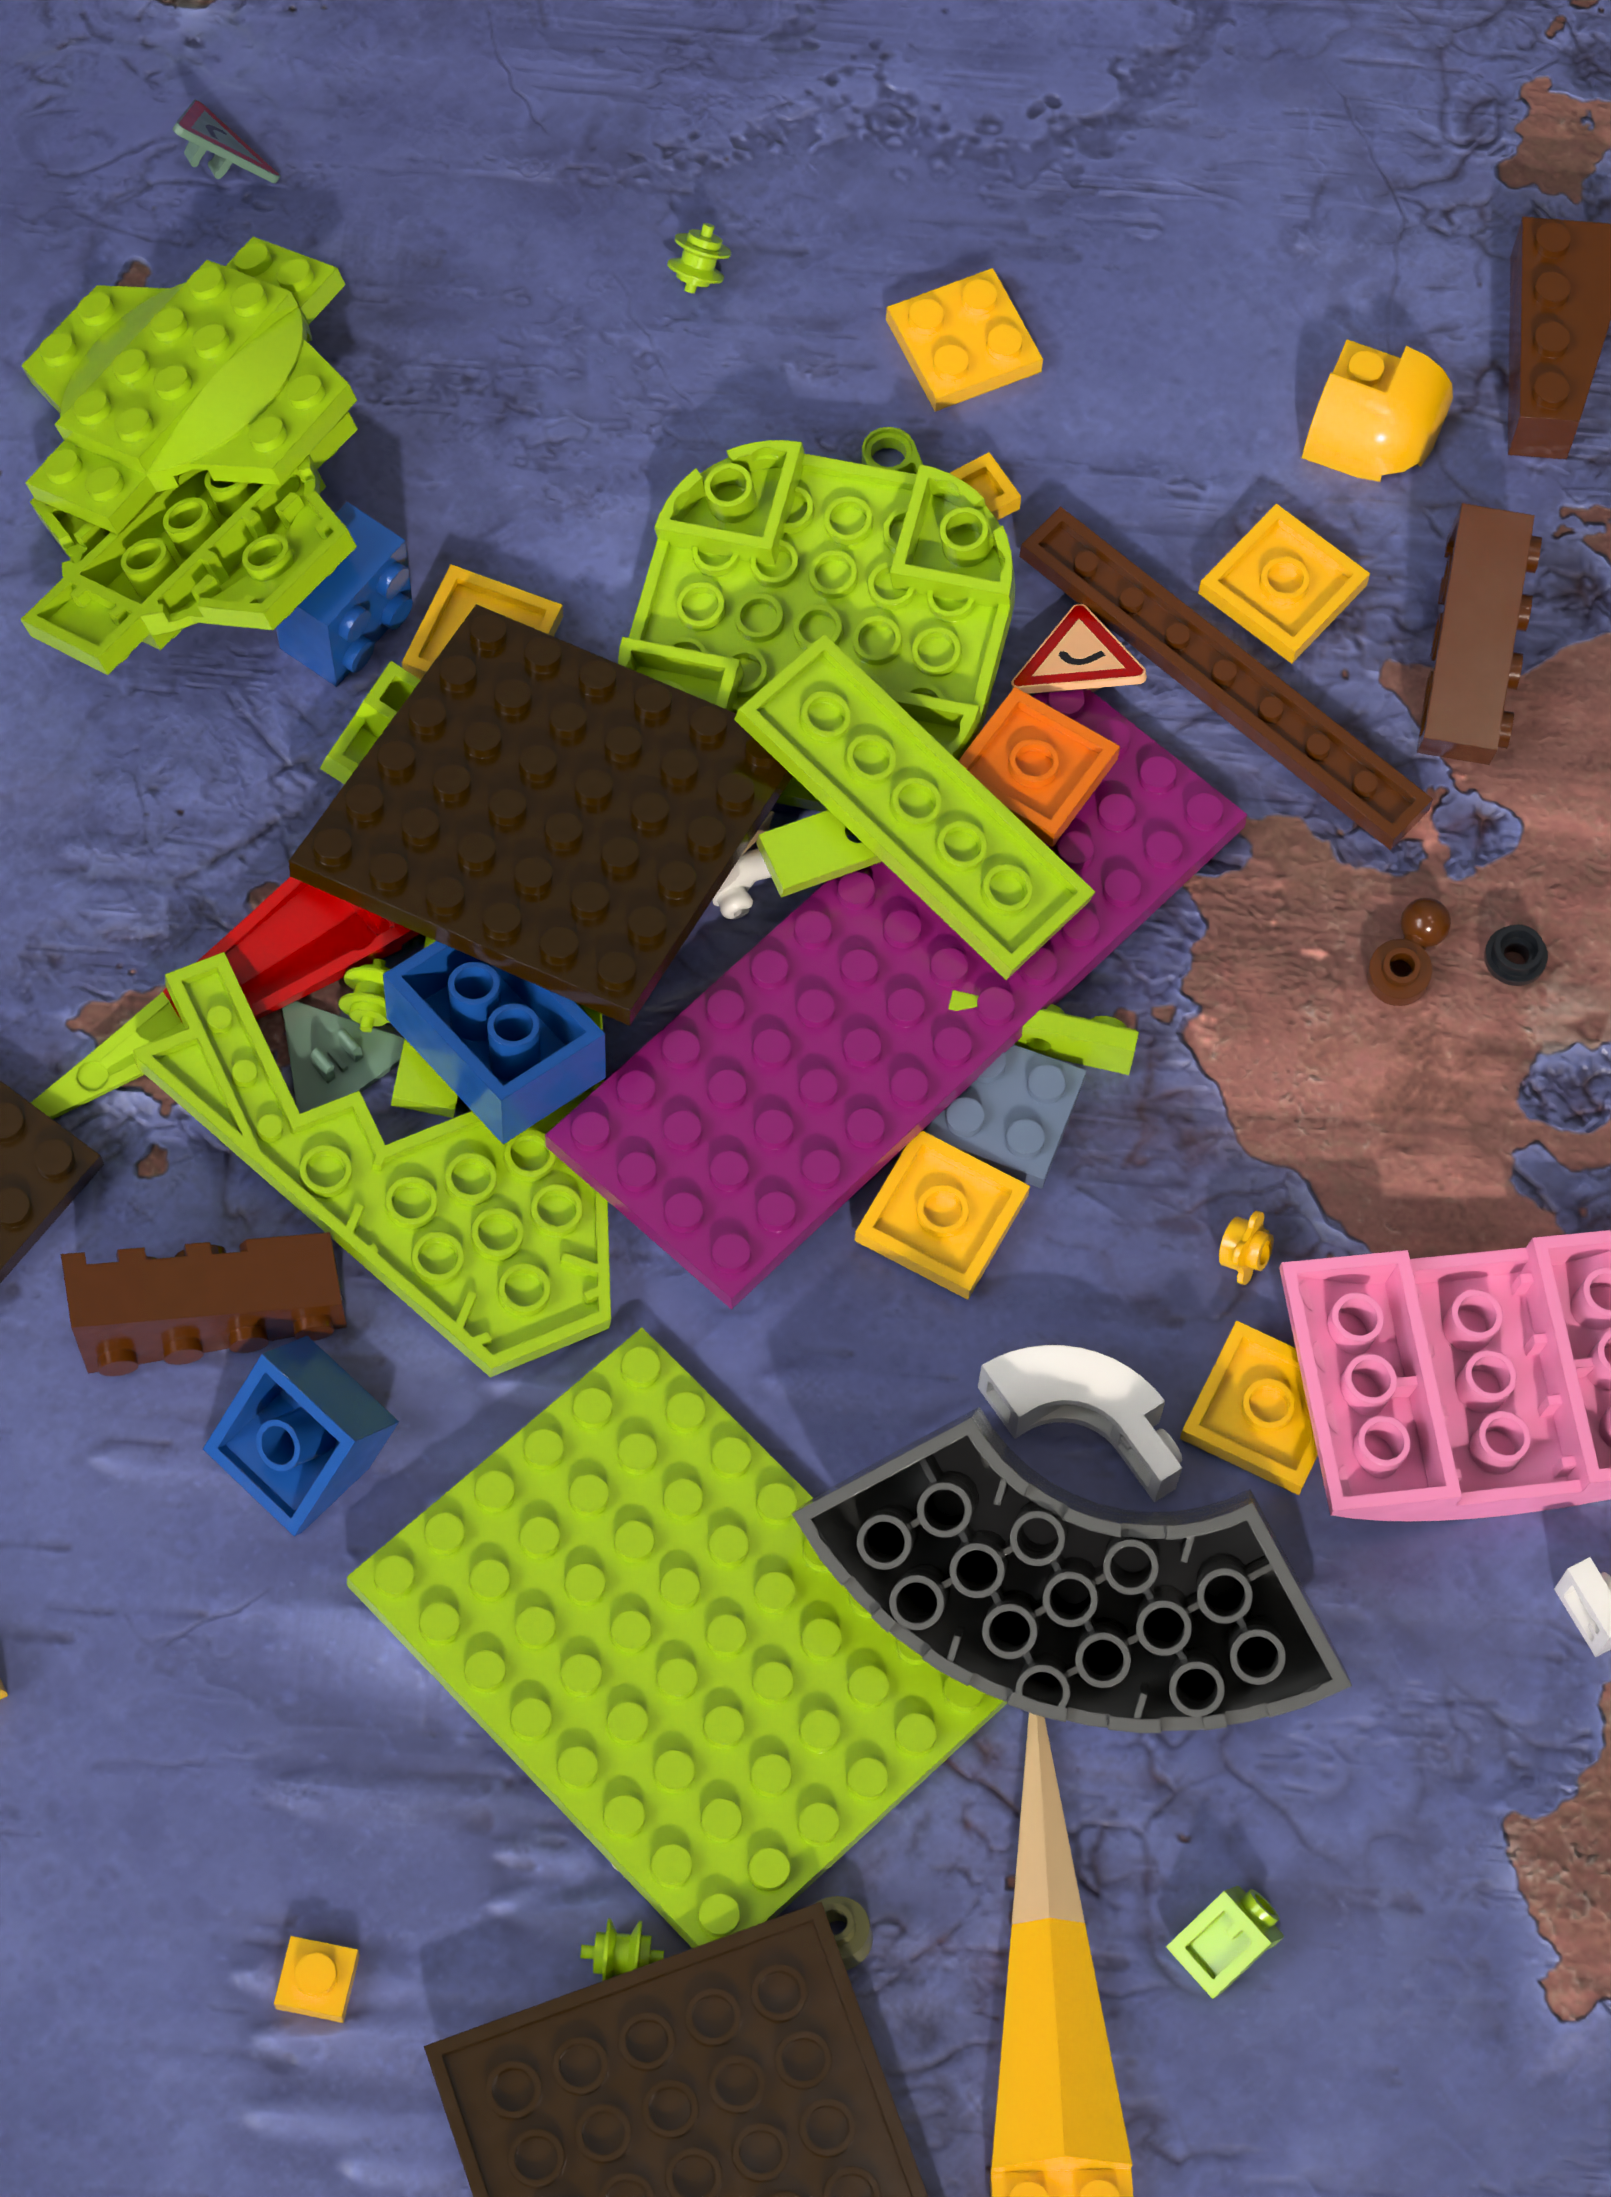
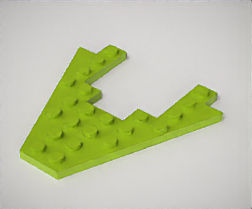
M224 952L165 974V986L186 1030L134 1049V1061L137 1068L325 1233L330 1232L331 1238L490 1378L610 1328L608 1201L553 1154L545 1144V1135L604 1082V1079L505 1144H502L473 1111H470L385 1145L360 1090L306 1112L299 1113ZM576 1003L603 1031L602 1014Z

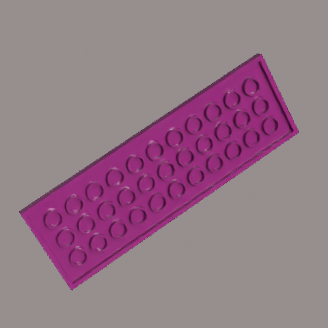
M1090 689L1035 693L1032 697L1120 746L1116 763L1053 847L1047 845L1095 891V894L1086 906L1007 980L883 862L826 881L545 1135L546 1147L731 1310L979 1078L1003 1052L1005 1053L1022 1037L1023 1025L1039 1010L1047 1009L1051 1004L1056 1005L1245 827L1248 814ZM952 991L978 995L977 1007L958 1011L949 1010Z

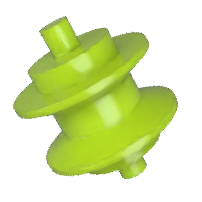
M703 223L702 230L691 229L688 233L676 234L674 238L675 242L683 248V253L681 257L669 259L667 266L676 272V277L686 283L684 290L688 293H695L697 286L709 287L710 283L717 284L724 280V275L715 266L717 259L729 258L731 250L722 244L723 240L713 234L715 226L709 223Z
M378 958L373 960V964L362 965L345 972L344 982L354 990V993L343 995L338 1003L339 1008L345 1014L360 1024L359 1029L363 1032H372L373 1026H382L390 1023L386 1018L383 974L390 969L385 967L386 962Z
M608 1918L606 1932L596 1931L595 1945L581 1944L580 1959H593V1974H602V1981L612 1978L614 1975H621L664 1959V1951L651 1950L652 1936L642 1935L643 1921H638L631 1934L617 1933L612 1919Z

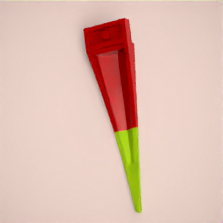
M289 877L197 962L224 952L253 1015L258 1020L344 978L345 972L349 969L373 964L374 959H383L402 950L404 943L420 933ZM167 988L88 1056L35 1098L31 1104L51 1119H55L145 1075L137 1068L133 1050L186 1030Z

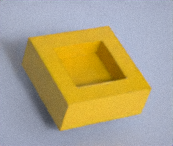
M990 452L950 472V474L974 488L985 499V505L997 521L1020 509L1021 495Z
M290 1936L274 2000L275 2008L277 2010L344 2023L360 1957L358 1949Z

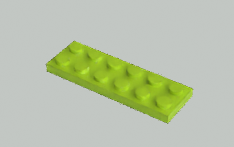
M825 634L819 637L738 709L734 720L1005 980L1013 975L1086 906L1095 894V891Z

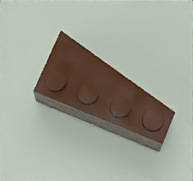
M1522 217L1510 257L1508 455L1567 460L1611 321V223Z
M1465 503L1461 504L1446 540L1444 557L1448 559L1444 576L1441 579L1438 604L1444 605V611L1438 615L1433 634L1430 656L1431 661H1435L1434 671L1430 670L1426 683L1417 753L1490 765L1498 747L1508 748L1514 712L1504 711L1507 689L1517 690L1523 664V654L1513 652L1516 631L1526 632L1533 599L1532 595L1522 594L1526 572H1536L1542 544V537L1532 536L1535 515Z
M330 1232L246 1239L239 1245L240 1252L226 1253L224 1247L211 1245L210 1242L185 1244L182 1251L170 1258L146 1256L145 1247L118 1249L116 1253L117 1262L87 1264L85 1252L61 1254L71 1328L88 1374L99 1372L104 1376H121L135 1371L140 1364L162 1360L173 1365L188 1364L201 1359L204 1353L230 1348L232 1352L250 1353L265 1348L269 1341L291 1337L299 1339L307 1335L313 1341L329 1337L336 1329L347 1328Z

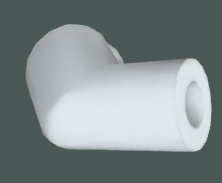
M759 849L746 851L739 858L712 900L715 906L720 907V911L725 918L734 920L749 913V908L753 905V899L748 890L756 881L771 878Z

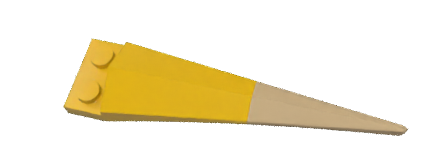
M1029 1713L989 2179L990 2197H1133L1131 2170L1133 2164L1045 1717Z

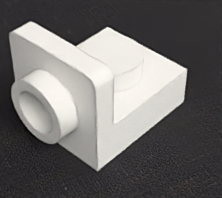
M1591 1557L1567 1568L1554 1590L1594 1656L1597 1657L1611 1650V1576L1606 1572L1600 1573Z

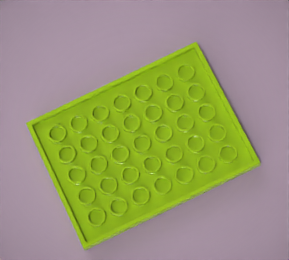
M642 1327L347 1576V1586L692 1948L776 1918L1007 1704L1006 1701L987 1695L970 1685L966 1686L940 1672L890 1632L887 1633L871 1617L872 1615L853 1598L844 1585L841 1586L819 1559L792 1515L796 1509L813 1499V1497Z

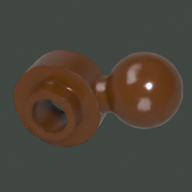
M1419 898L1411 902L1401 916V929L1404 938L1387 941L1380 945L1373 953L1367 969V982L1372 993L1382 1002L1393 1006L1409 1005L1420 999L1427 990L1432 976V963L1425 950L1427 947H1433L1441 943L1447 937L1451 927L1450 914L1441 902L1432 898ZM1394 961H1404L1409 964L1412 973L1406 977H1399L1391 971L1390 964Z

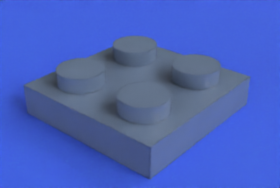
M1013 1045L1005 1053L1003 1052L979 1078L928 1125L926 1133L1021 1182L1043 1189L1084 1084L1087 1070Z

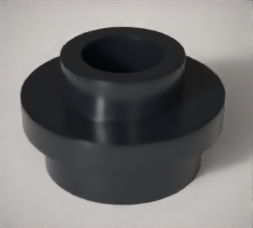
M1510 925L1497 930L1489 938L1484 951V961L1491 975L1500 982L1511 986H1524L1536 981L1542 975L1548 961V951L1541 936L1534 929L1525 925ZM1508 952L1519 953L1524 958L1525 963H1513L1504 954Z

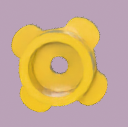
M1257 1210L1252 1213L1249 1220L1238 1216L1233 1218L1225 1230L1220 1245V1264L1237 1270V1283L1242 1285L1248 1284L1253 1275V1270L1262 1271L1265 1268L1273 1249L1274 1238L1272 1234H1269V1230L1264 1228V1213Z

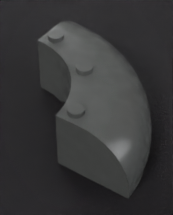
M978 1407L854 1474L811 1499L792 1513L819 1559L841 1586L844 1585L853 1598L872 1615L871 1617L887 1633L890 1632L940 1672L966 1686L970 1685L987 1695L1006 1701L1008 1705L1034 1715L1063 1722L1067 1720L1087 1726L1105 1727L1108 1730L1134 1733H1162V1731L1200 1729L1206 1731L1225 1728L1227 1725L1251 1722L1267 1716L1271 1718L1298 1710L1352 1686L1348 1674L1318 1614L1251 1489L1227 1500L1181 1511L1144 1512L1098 1504L1066 1491L1030 1468L1007 1446L993 1429L981 1408Z

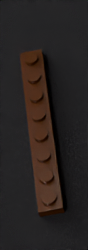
M1061 506L1021 544L1020 558L1077 603L1086 605L1101 622L1389 850L1430 810L1433 801L1432 797Z

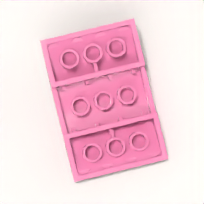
M1611 1230L1535 1237L1531 1239L1526 1248L1410 1259L1408 1250L1281 1263L1279 1270L1330 1515L1375 1521H1446L1508 1516L1572 1507L1611 1499Z

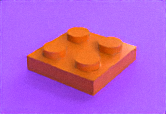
M1014 687L958 761L1039 839L1053 847L1118 760L1120 746Z

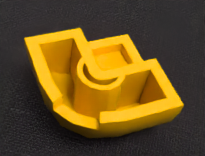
M1347 339L1334 371L1330 373L1308 432L1302 458L1357 478L1379 482L1382 475L1405 472L1416 464L1421 467L1434 448L1453 399L1452 382L1444 369L1431 358L1408 346L1405 347L1402 357L1399 358Z

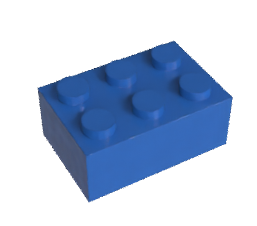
M435 941L383 974L387 1020L502 1144H505L606 1078L605 1033L570 999L438 941Z

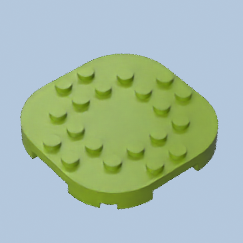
M768 440L737 446L726 450L728 458L710 466L701 473L695 468L688 474L666 500L656 521L654 529L658 539L629 637H622L618 664L737 713L738 709L819 637L825 634L956 760H959L982 730L1015 604V576L1008 537L1003 525L1000 526L995 516L985 505V499L963 480L934 467L919 464L917 474L805 454L802 442L788 440ZM792 777L776 802L820 812L828 810L795 777Z

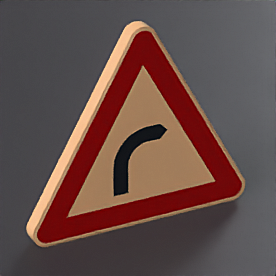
M1076 604L1068 611L1013 678L1011 684L1012 689L1016 687L1027 694L1090 689L1094 692L1103 687L1142 684L1146 681L1147 675L1146 669L1084 604Z

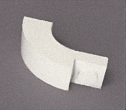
M1065 1345L1027 1347L998 1356L981 1366L978 1389L1014 1439L1032 1428L1048 1423L1067 1422L1082 1425L1099 1433L1112 1444L1154 1502L1176 1489L1182 1471V1466L1179 1464L1182 1462V1455L1175 1441L1164 1429L1160 1428L1155 1431L1153 1428L1160 1422L1165 1400L1151 1384L1128 1366L1101 1353Z

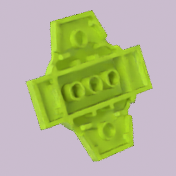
M252 237L226 266L206 260L190 276L187 282L172 288L96 285L21 365L30 382L59 412L60 418L55 423V426L64 440L25 482L34 498L118 535L157 492L179 487L177 475L190 470H208L214 481L282 485L357 401L350 384L308 343L312 341L309 324L346 285L338 268L262 239Z
M346 412L282 485L214 481L208 470H190L177 475L179 487L157 492L118 535L33 498L30 501L32 507L70 560L62 562L63 578L20 619L29 635L109 675L120 663L128 658L130 653L141 642L161 650L183 628L196 623L274 630L357 547L349 530L320 497V493L326 488V485L317 470L358 430L350 413Z

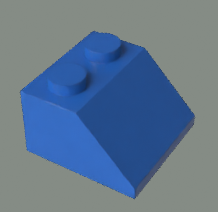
M307 1335L261 1354L206 1442L203 1450L293 1536H296L310 1526L371 1467L399 1421Z

